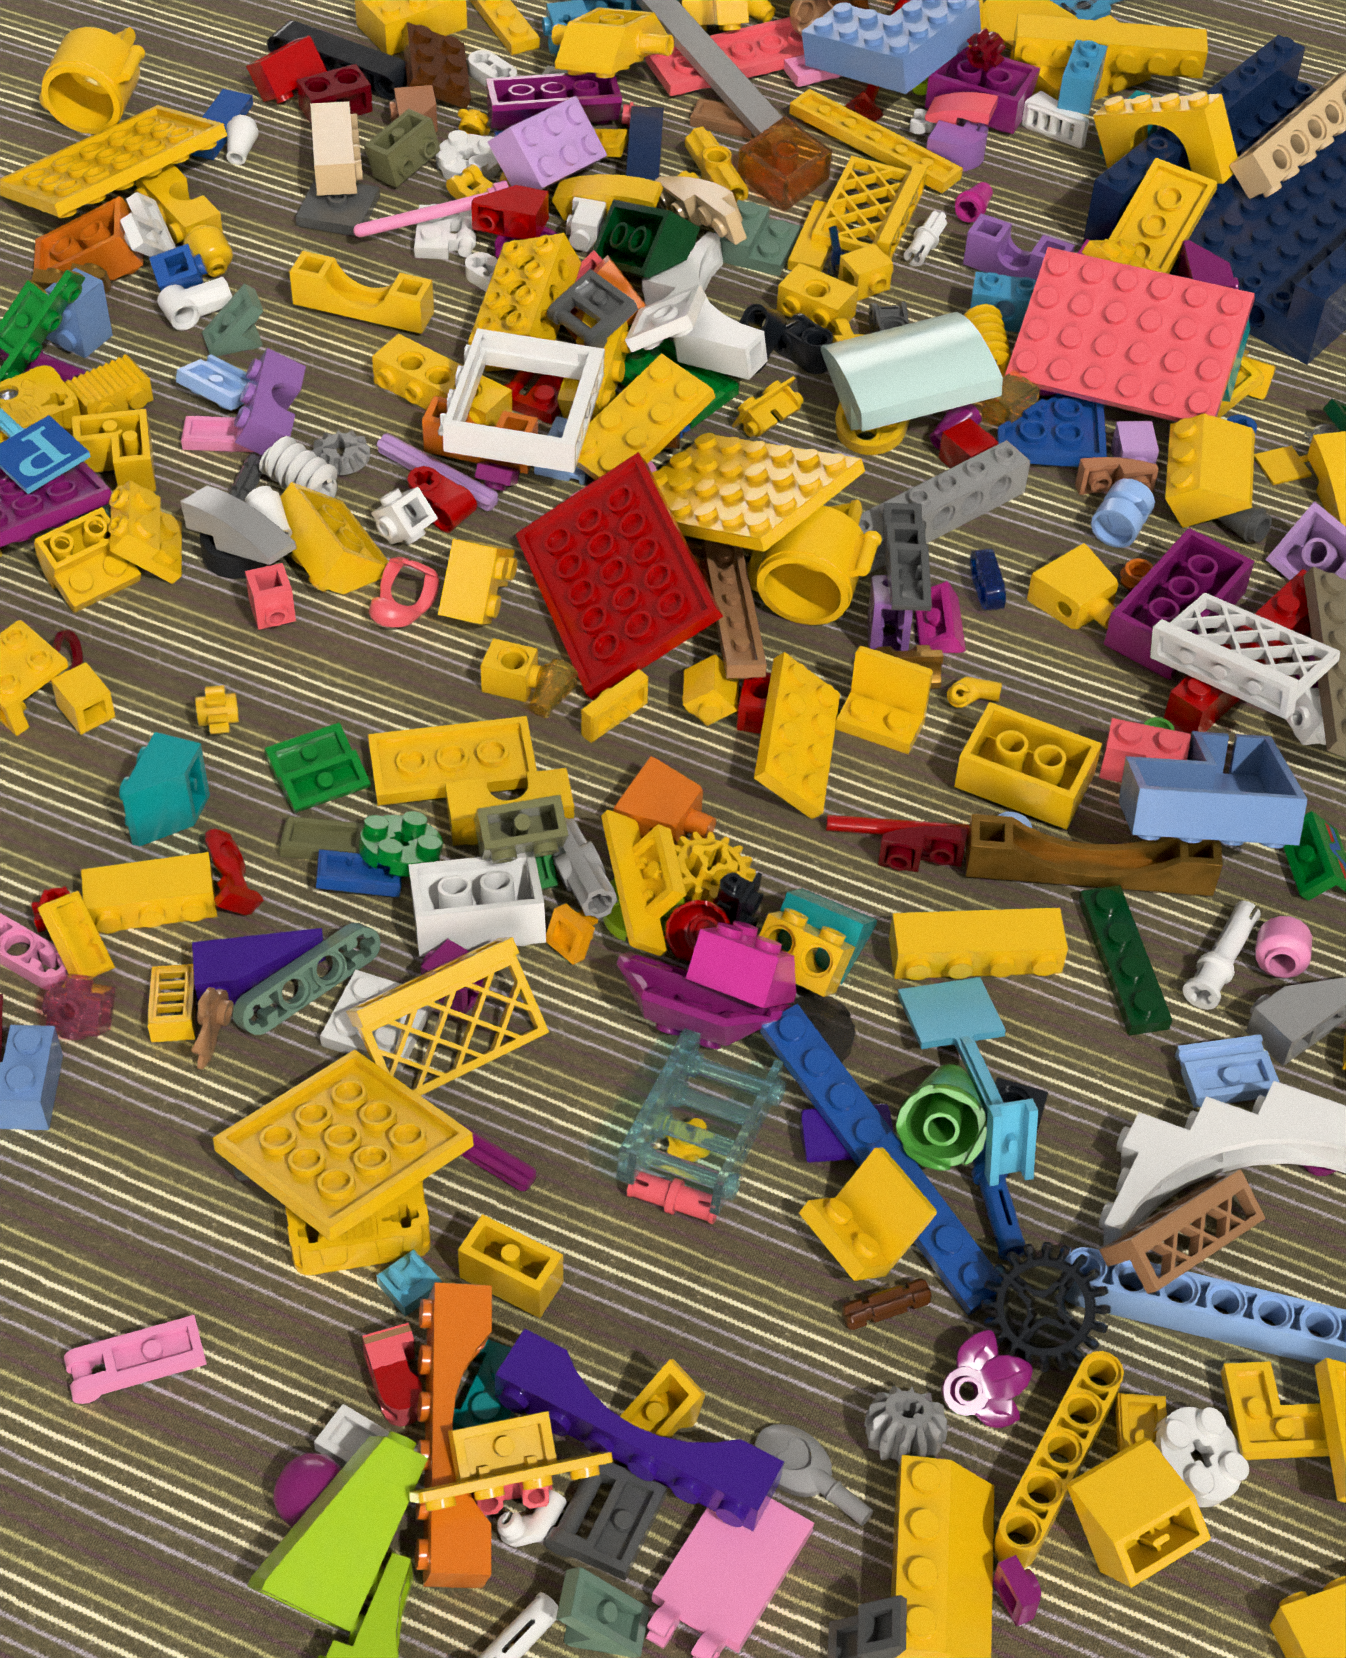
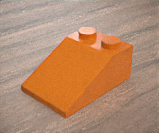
M119 196L35 239L34 269L46 270L47 268H55L65 272L71 269L72 263L79 265L93 263L106 270L110 280H116L125 274L135 273L143 266L144 254L133 251L124 239L125 231L120 220L130 214L131 209L128 204Z

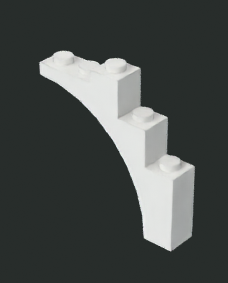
M707 232L695 243L686 261L650 278L644 277L642 279V292L645 304L648 306L698 284L701 285L705 292L711 277L723 265L721 242L718 234ZM707 297L702 305L694 329L683 337L676 338L674 335L671 336L676 347L677 361L680 363L749 380L768 361L764 331L741 324L724 315L709 302Z
M1273 1081L1267 1096H1258L1252 1112L1206 1096L1199 1112L1191 1111L1185 1128L1139 1112L1132 1127L1125 1126L1122 1129L1117 1142L1116 1151L1121 1153V1174L1116 1186V1192L1119 1194L1114 1203L1107 1202L1100 1216L1099 1228L1104 1229L1103 1247L1142 1223L1160 1204L1187 1186L1218 1173L1248 1166L1271 1164L1316 1166L1346 1173V1106Z

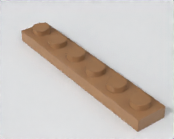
M701 539L709 589L723 615L722 618L716 621L726 678L749 679L752 677H766L767 664L743 549L738 546Z

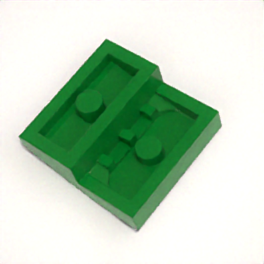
M340 722L265 747L264 755L294 813L371 787L370 780L356 749L352 750Z

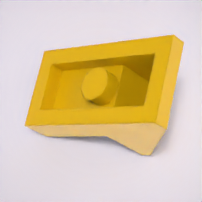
M670 1359L620 1417L648 1432L661 1437L671 1438L678 1429L694 1426L706 1394L674 1359Z

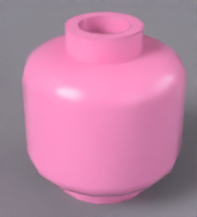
M1278 916L1270 918L1263 923L1257 933L1255 958L1259 967L1268 975L1286 979L1296 977L1307 969L1311 962L1312 934L1308 926L1301 920L1291 916Z

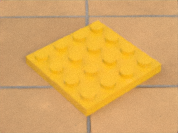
M357 1050L346 1054L213 1137L214 1148L219 1155L329 1241H333L474 1146L473 1133Z

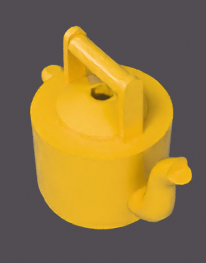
M82 27L70 31L60 43L43 77L42 91L39 95L41 106L45 110L50 111L63 125L81 133L96 134L116 125L121 119L140 78L139 63L146 55L142 46L133 45L136 38L134 30L128 27L121 32L112 34L100 28Z
M856 499L850 503L829 507L821 506L765 552L744 548L751 555L746 567L751 590L758 592L763 602L773 612L787 620L805 625L827 624L837 620L844 614L852 601L859 576H866L870 573L877 548L882 542V537L877 531L869 530L864 534L859 527L862 514L860 500Z

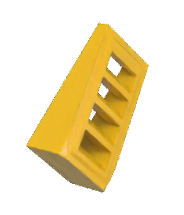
M193 964L153 966L148 1005V1031L151 1042L194 1040L196 990ZM185 978V980L162 982V979ZM185 988L182 992L161 993V990ZM184 1000V1003L161 1004V1002ZM183 1012L182 1015L161 1016V1013Z

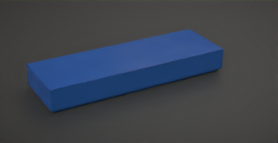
M222 89L202 118L223 123L226 130L228 122L234 116L246 115L254 105L253 96ZM227 137L216 141L217 145L211 149L197 150L189 155L214 160L226 144Z

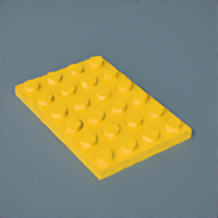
M156 105L0 178V196L59 218H66L77 213V208L85 204H96L106 198V194L114 190L120 191L132 187L134 181L143 176L151 177L161 173L162 167L170 163L177 164L190 158L189 154L197 150L203 151L217 145L216 141L227 137V133L223 123Z
M705 433L698 436L694 440V444L686 450L673 455L670 458V462L661 469L652 472L684 536L765 552L863 474L865 468L861 458L844 456L841 453L832 454L819 452L815 449H800L789 445H775L765 443L764 441H750L740 439L739 437H725L715 435L714 433Z

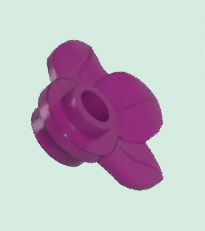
M992 1330L978 1332L965 1340L958 1348L956 1368L946 1375L942 1383L941 1394L943 1401L952 1412L963 1416L975 1415L984 1425L989 1427L1003 1428L1014 1424L1020 1420V1414L1012 1398L1019 1395L1028 1386L1033 1371L1032 1365L1019 1357L998 1356L994 1332ZM964 1382H969L974 1389L972 1398L967 1401L960 1396L959 1392Z

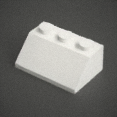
M533 851L517 854L518 859L502 864H493L492 859L481 860V857L409 864L419 957L426 956L431 950H437L447 939L468 951H473L498 938L513 937L516 946L546 943L544 899Z

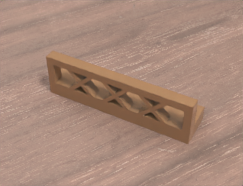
M1239 1169L1206 1181L1099 1251L1107 1267L1130 1260L1146 1293L1150 1294L1157 1292L1265 1219V1216L1242 1170ZM1233 1195H1236L1247 1216L1244 1219L1231 1214ZM1206 1214L1217 1219L1216 1237L1204 1232ZM1178 1232L1190 1237L1188 1255L1176 1250ZM1149 1250L1162 1255L1161 1274L1158 1276L1146 1255V1252Z

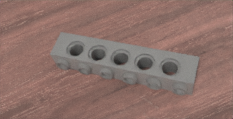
M1006 440L863 512L859 522V527L865 534L867 531L873 530L877 531L882 537V542L877 548L870 573L886 565L882 519L884 503L921 504L922 524H925L927 544L1025 493L1030 460Z

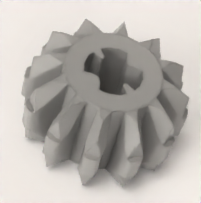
M892 1386L889 1393L877 1392L875 1400L870 1404L869 1411L866 1412L864 1422L868 1448L879 1450L881 1460L893 1458L898 1461L899 1465L902 1455L936 1458L943 1442L946 1441L948 1432L944 1405L932 1402L931 1393L921 1395L915 1393L913 1386L908 1391H901L896 1386Z

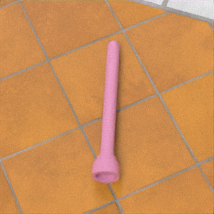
M506 180L493 183L492 187L487 188L485 193L360 223L354 226L353 232L357 237H365L472 210L471 202L473 198L509 186Z

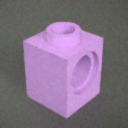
M1117 421L1111 444L1112 456L1156 464L1159 449L1152 421Z

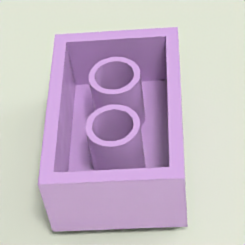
M577 96L507 128L488 141L511 186L521 185L545 190L559 183L560 180L567 179L608 156Z

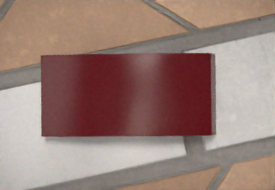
M922 826L884 833L881 840L878 866L890 867L899 871L918 872L920 860L939 865L961 867L968 829Z

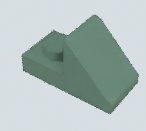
M244 283L202 331L211 355L217 357L256 349L263 345L257 328L254 325L263 312L254 288Z
M577 1567L566 1570L556 1619L567 1625L564 1643L570 1647L636 1658L641 1657L650 1608L584 1568Z

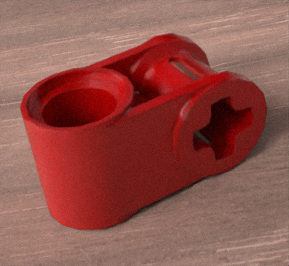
M421 466L409 472L407 477L409 488H420L438 518L433 524L441 531L450 533L476 511L477 502L473 494L467 488L451 481L434 468Z

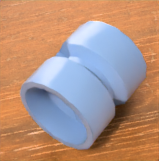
M1123 478L1117 480L1111 486L1103 502L1092 517L1091 527L1096 537L1111 547L1124 548L1130 546L1137 538L1143 524L1154 509L1155 500L1150 489L1134 479Z

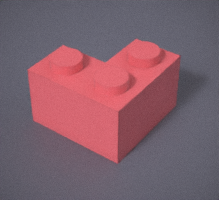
M1112 718L1099 778L1122 783L1126 756L1187 760L1191 734Z

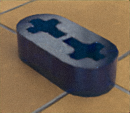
M993 549L972 550L970 555L971 576L982 609L984 611L1004 609L1006 604L1005 584Z

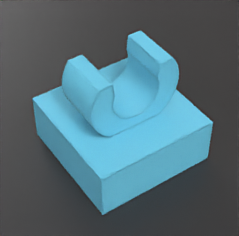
M414 1249L376 1275L377 1285L405 1317L420 1307L421 1299H428L435 1282L442 1283L441 1279Z

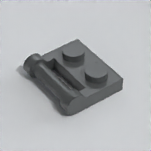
M589 269L549 306L547 317L557 325H564L583 339L585 346L604 348L607 338L639 309L633 299ZM577 306L598 323L590 328L570 313V311Z
M614 1463L599 1465L600 1475L582 1478L558 1527L551 1528L544 1544L557 1555L563 1557L571 1556L626 1581L667 1496V1486L655 1481L642 1480L628 1469ZM608 1484L612 1486L611 1492L587 1540L577 1536L576 1533L600 1485Z

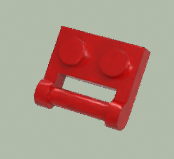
M519 370L508 384L503 385L512 390V410L527 416L536 417L538 420L552 425L556 416L561 414L557 398L564 377L541 374L540 379L524 396L519 394V392L535 373Z

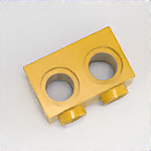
M785 908L784 912L768 913L759 935L777 942L782 929L791 935V949L785 951L781 948L780 951L794 955L796 984L822 997L836 993L855 946L844 942L846 936L833 928L822 926L820 930L807 924L809 918L793 909ZM819 948L826 950L830 957V964L826 970L820 968L815 960V954Z

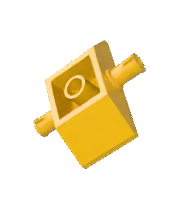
M598 7L569 21L567 26L557 24L552 29V42L554 45H560L555 60V69L567 70L569 75H583L590 72L596 73L598 78H612L616 72L629 69L631 64L644 61V57L648 55L659 54L669 56L674 49L673 36L666 33L654 12Z

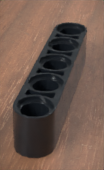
M287 21L267 40L268 50L271 53L295 39L310 35L327 71L357 64L371 84V94L386 100L395 99L394 88L408 86L404 60L297 21Z

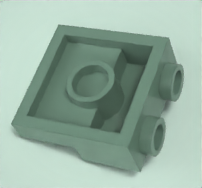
M738 200L737 206L743 219L741 223L747 239L735 245L727 238L720 237L723 263L780 277L800 235L801 226L769 218L770 207Z

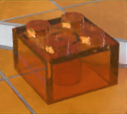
M784 116L739 148L738 174L747 185L785 212L829 180L832 150Z

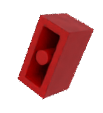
M310 35L295 39L246 65L263 102L275 99L277 104L294 96L292 90L297 88V79L327 72Z

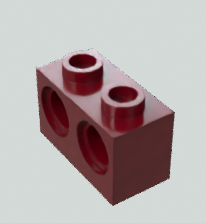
M357 64L297 79L299 107L311 125L310 104L349 102L350 114H357L359 116L373 112L371 84Z

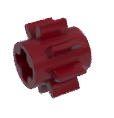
M984 28L967 39L971 47L965 54L973 67L983 68L984 72H987L992 67L996 68L1005 60L1000 53L1006 49V46L998 33L988 32V29Z

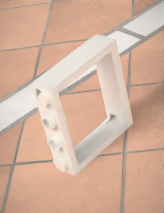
M477 328L472 344H466L464 366L459 365L455 377L456 389L449 390L447 414L441 413L438 435L443 436L444 452L574 473L603 381L605 349ZM485 365L580 380L562 438L466 422Z

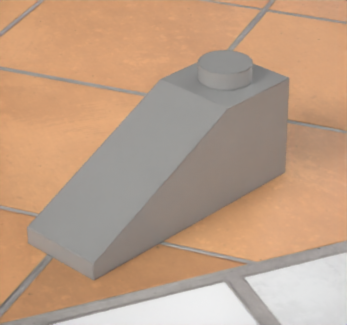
M1346 977L1284 986L1272 996L1268 994L1262 995L1250 1008L1252 1016L1246 1032L1250 1036L1261 1034L1263 1048L1282 1066L1286 1065L1346 1022Z

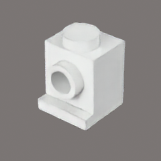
M579 197L573 198L572 215L569 214L566 223V235H570L569 242L574 250L592 252L606 219V202Z

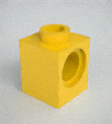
M495 638L492 639L480 665L482 692L522 702H527L532 688L537 689L543 675V666L538 665L537 648Z

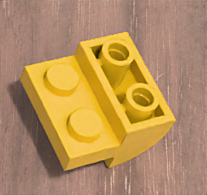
M103 507L36 538L34 542L38 561L52 589L57 588L73 613L127 588L141 579V573L134 563L110 551V533L108 528L111 520Z

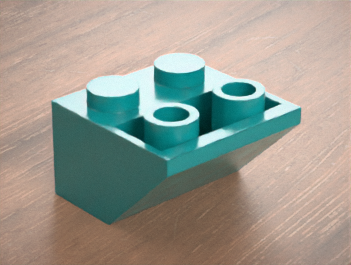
M154 732L148 745L140 749L133 772L130 777L127 776L123 779L119 790V798L123 801L126 814L125 825L129 828L132 845L140 847L195 825L210 797L201 743Z

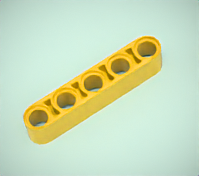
M1094 1351L1088 1354L1079 1366L1001 1517L993 1543L994 1555L999 1562L1016 1555L1023 1568H1026L1036 1559L1069 1493L1066 1483L1075 1479L1080 1472L1117 1397L1123 1380L1124 1370L1119 1359L1111 1353ZM1090 1377L1101 1378L1107 1385H1097L1091 1381ZM1070 1415L1082 1416L1088 1421V1424L1076 1423L1071 1419ZM1049 1454H1061L1068 1459L1069 1463L1056 1462ZM1029 1494H1043L1047 1497L1049 1503L1041 1504L1035 1502L1030 1498ZM1007 1534H1022L1029 1543L1022 1545L1014 1543Z

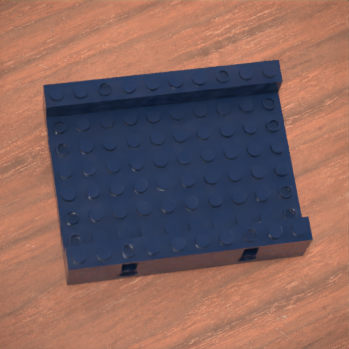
M1278 34L1206 91L1207 94H1222L1237 157L1243 154L1317 90L1310 84L1297 80L1306 47L1294 42L1289 37ZM1165 127L1159 128L1095 179L1083 244L1086 239L1105 240L1110 238L1155 157L1191 171L1185 147L1173 132ZM1346 131L1335 137L1332 136L1334 139L1333 143L1320 151H1315L1317 154L1316 158L1301 167L1298 166L1300 171L1292 178L1284 182L1280 181L1282 187L1268 197H1264L1262 193L1249 199L1234 174L1224 184H1217L1216 192L1188 239L1229 262L1233 277L1238 278L1239 290L1255 293V300L1249 315V334L1306 365L1346 330ZM1179 257L1169 274L1175 275Z

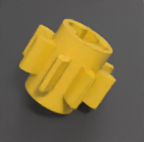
M224 685L205 687V696L195 697L199 727L209 726L210 735L229 733V723L239 722L236 693L225 694Z

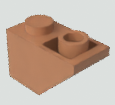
M433 86L394 88L395 101L389 102L391 122L406 110L411 109L432 118L435 132H437V109Z

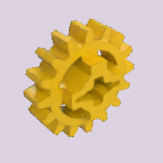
M697 832L692 833L690 840L681 836L677 845H675L686 895L691 897V900H705L717 904L719 901L717 898L720 880L728 873H737L742 878L752 882L756 874V870L750 868L753 859L741 856L743 850L741 845L733 848L729 846L728 837L725 836L721 841L715 840L713 832H709L707 838H702Z

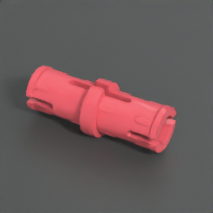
M639 1169L633 1171L631 1178L634 1179V1182L629 1181L627 1188L628 1197H635L662 1206L666 1213L672 1215L677 1211L714 1224L717 1218L715 1212L720 1210L722 1196H715L685 1186L684 1180L678 1178L669 1181L642 1172Z

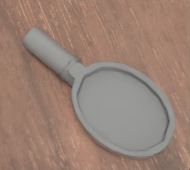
M785 1424L771 1425L764 1428L758 1434L755 1447L784 1461L778 1485L780 1490L800 1497H813L821 1493L827 1501L830 1500L860 1526H863L870 1519L873 1510L846 1489L841 1481H836L831 1477L832 1464L830 1458L814 1437L797 1427Z

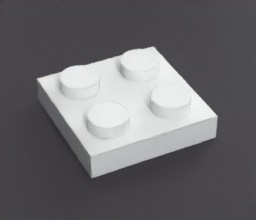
M698 284L640 308L625 339L630 351L634 352L641 348L650 350L661 344L663 339L673 335L679 338L690 333L694 329L706 298L701 285Z
M355 969L320 1035L321 1046L345 1054L357 1050L371 1060L357 1027L352 1026L346 1010L401 984ZM424 1006L418 1009L412 1028L422 1031L433 1008ZM407 1015L395 1021L404 1024ZM386 1024L372 1031V1034L379 1049L393 1054L402 1030ZM409 1033L401 1054L402 1058H409L419 1036ZM382 1056L386 1066L389 1067L391 1059ZM398 1062L396 1070L402 1072L405 1064Z

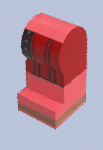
M409 1322L363 1335L364 1358L385 1420L399 1427L408 1426L416 1422L419 1393L423 1391L422 1383L415 1374L410 1372L407 1360L415 1358L414 1338Z

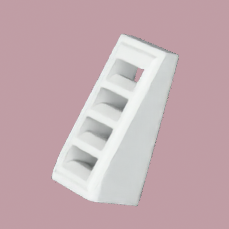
M1039 91L1025 101L1022 126L1080 149L1085 146L1089 119L1078 112L1057 108L1058 100L1043 91ZM1071 124L1074 125V131H1073V132L1070 130V129H1071Z

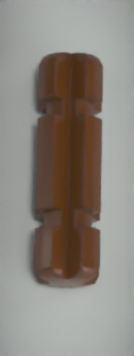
M918 1278L906 1282L905 1288L897 1285L865 1296L866 1301L862 1302L858 1298L844 1303L841 1311L842 1317L848 1329L855 1330L867 1326V1320L876 1323L908 1312L907 1307L909 1306L912 1309L926 1306L931 1302L932 1295L926 1280Z

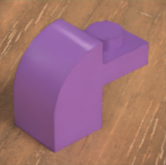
M939 120L928 137L926 149L962 167L963 171L974 169L984 161L988 127L982 123H972L967 120L964 127Z

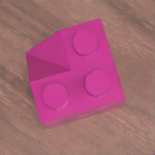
M734 921L733 925L718 923L717 927L700 929L685 979L761 1008L792 1003L796 997L794 955L780 951L781 943L757 935V927L740 921Z

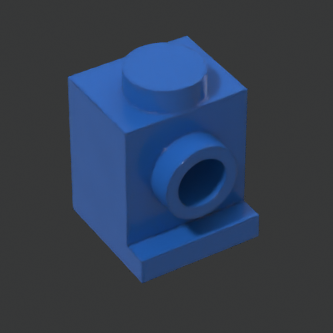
M189 244L149 257L161 291L165 287L174 284L181 285L185 289L204 283L202 275L208 274L201 254L194 255Z

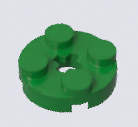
M408 811L404 815H370L364 820L358 849L362 859L368 865L377 869V864L380 863L390 867L389 874L410 877L409 864L440 860L443 840L439 832L427 824V817L420 812Z

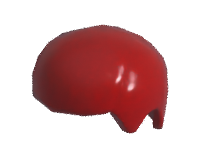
M691 900L673 910L666 922L665 939L677 958L691 962L700 929L717 927L718 923L733 924L725 910L718 905L705 900Z

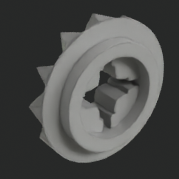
M338 429L336 434L333 435L324 432L322 439L314 441V449L312 451L317 457L323 458L327 464L335 466L337 475L357 472L370 459V446L367 445L365 436H356L353 430L345 434L341 433ZM337 448H344L343 457L339 456Z

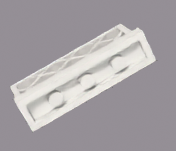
M1204 593L1170 623L1161 619L1153 626L1150 658L1281 718L1287 719L1295 712L1296 700L1339 661L1340 651ZM1207 608L1220 614V616L1201 617L1200 613ZM1246 625L1254 630L1235 632L1233 626ZM1225 627L1226 630L1224 633L1207 634L1205 628ZM1197 629L1199 635L1187 630ZM1280 640L1288 645L1269 647L1267 641ZM1258 642L1260 647L1241 649L1239 643ZM1231 644L1232 650L1221 645ZM1314 655L1321 658V660L1303 662L1301 656ZM1293 657L1294 663L1275 664L1273 658ZM1264 659L1266 665L1259 663L1255 660ZM1299 674L1300 679H1295L1289 675Z

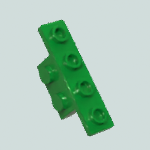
M66 270L50 294L34 281L27 280L0 321V348L9 354L0 368V382L22 374L29 362L37 359L43 349L41 344L47 335L59 327L62 322V313L68 304L73 303L81 294V285L85 280L82 274Z

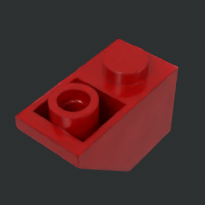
M514 185L475 197L471 202L472 229L520 240L540 237L549 219V193L545 190Z

